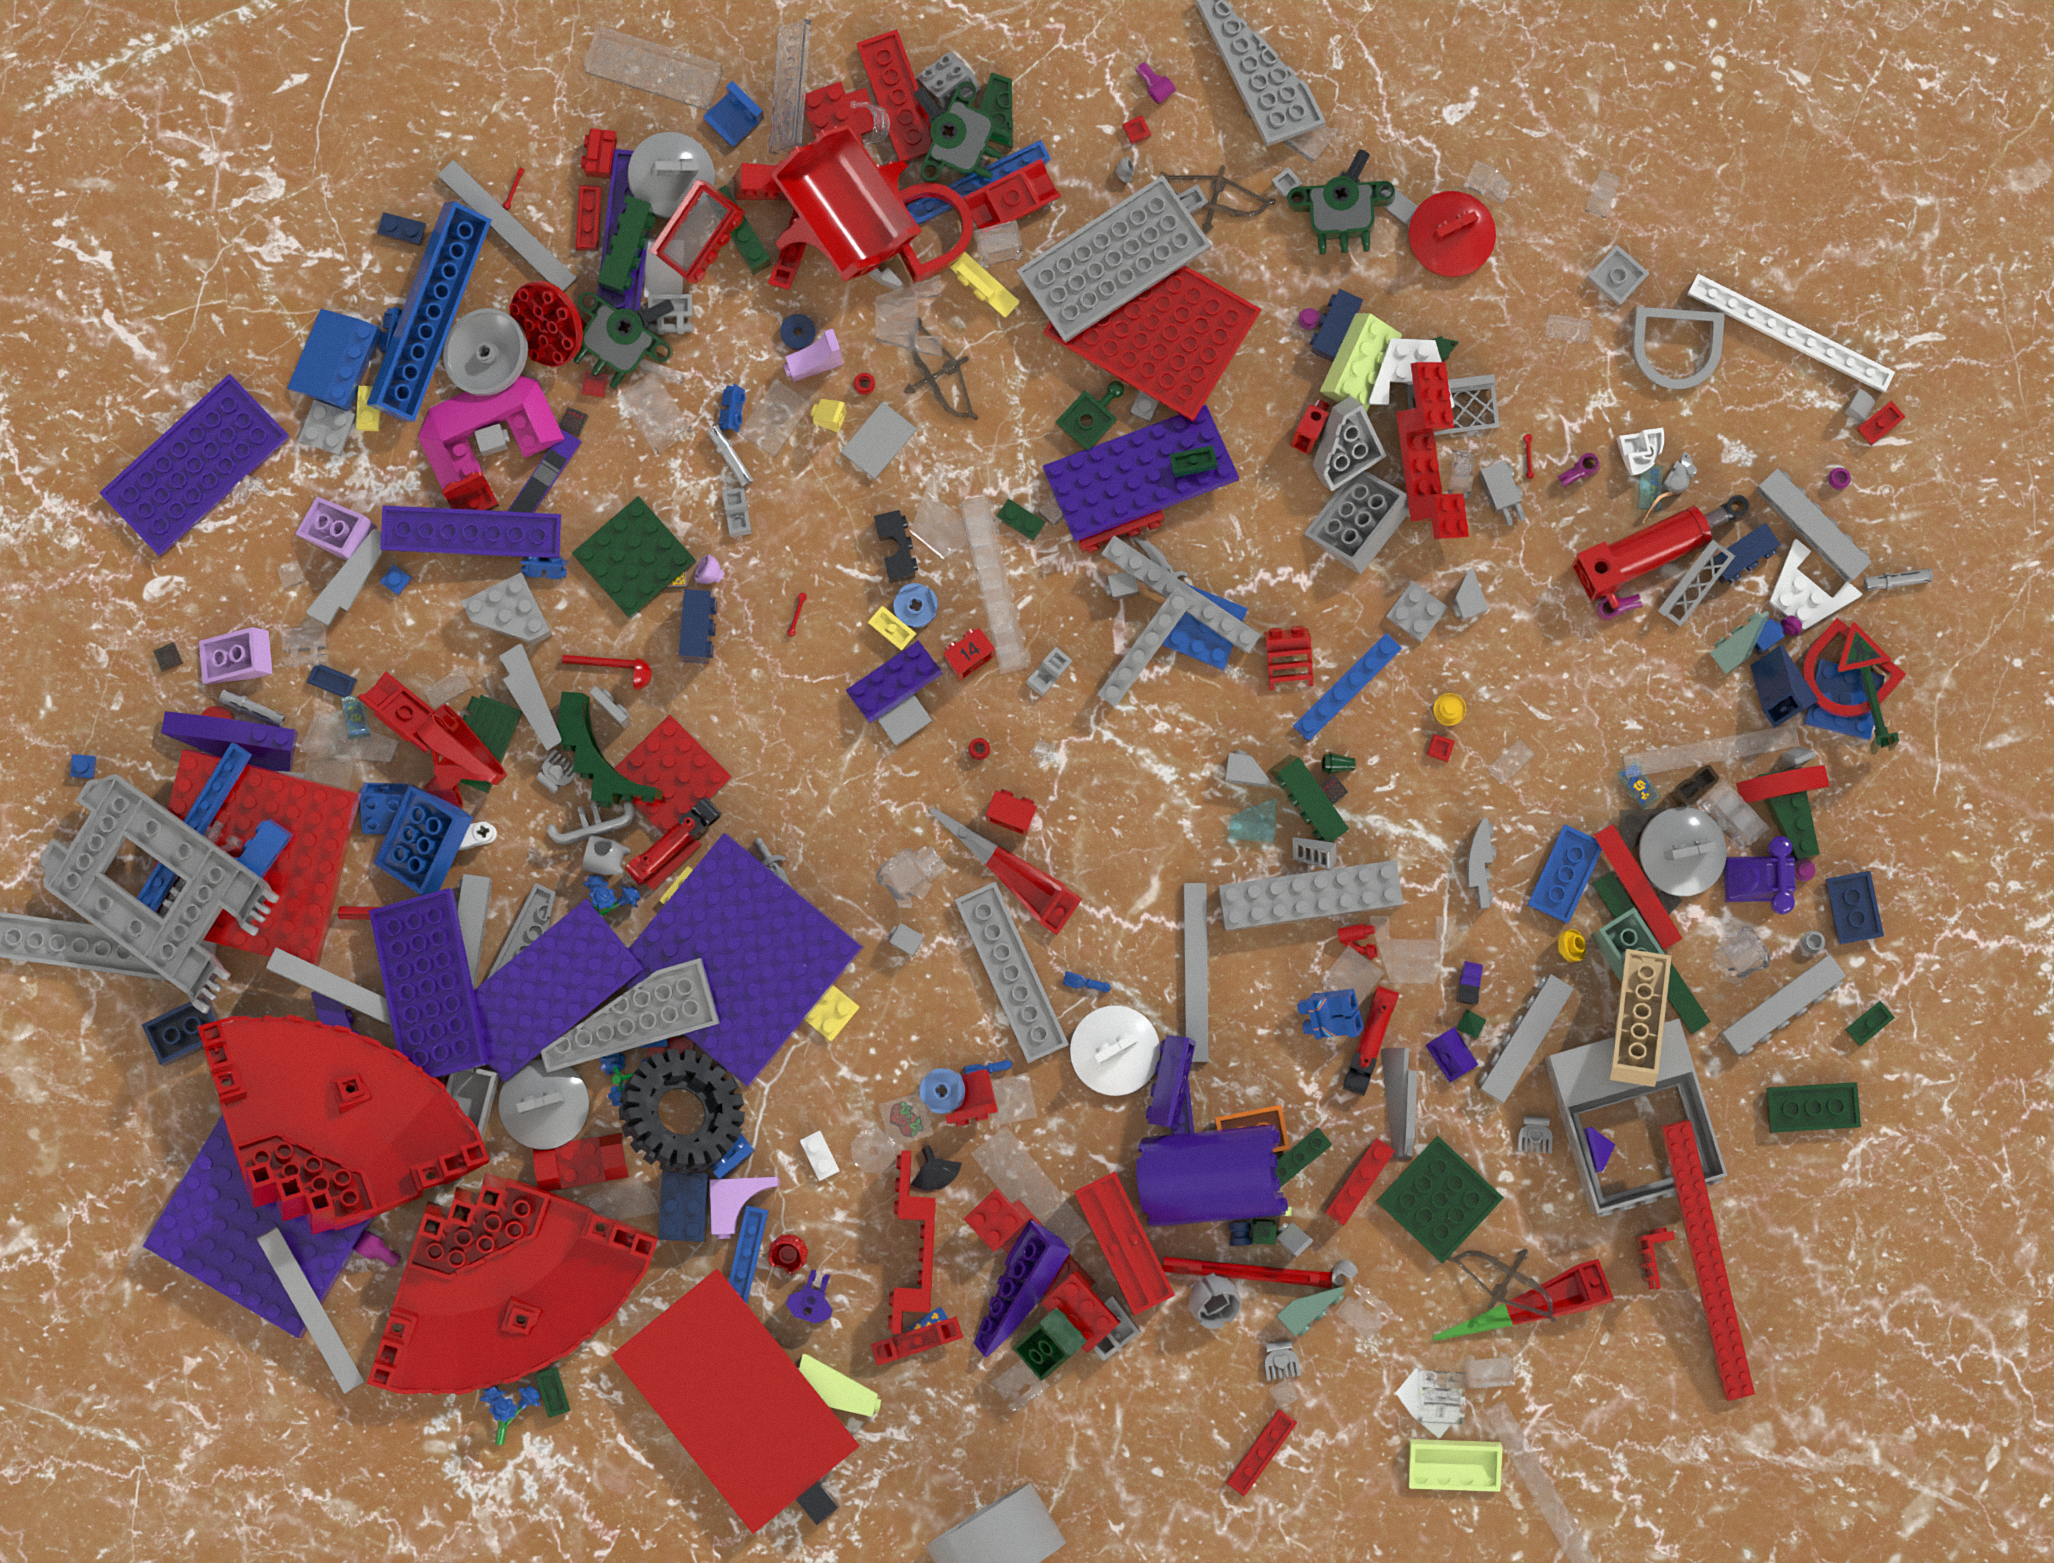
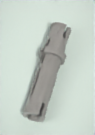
M719 425L714 426V429H709L706 433L717 447V453H721L741 486L746 487L747 483L748 485L751 484L754 479L750 476L732 448V442L726 439Z
M1930 568L1895 574L1886 572L1879 576L1864 577V588L1866 591L1876 589L1891 590L1892 587L1932 582L1933 575Z
M224 689L219 697L220 703L235 708L237 712L247 713L274 726L282 727L286 715L248 700L247 696L243 695L241 697Z

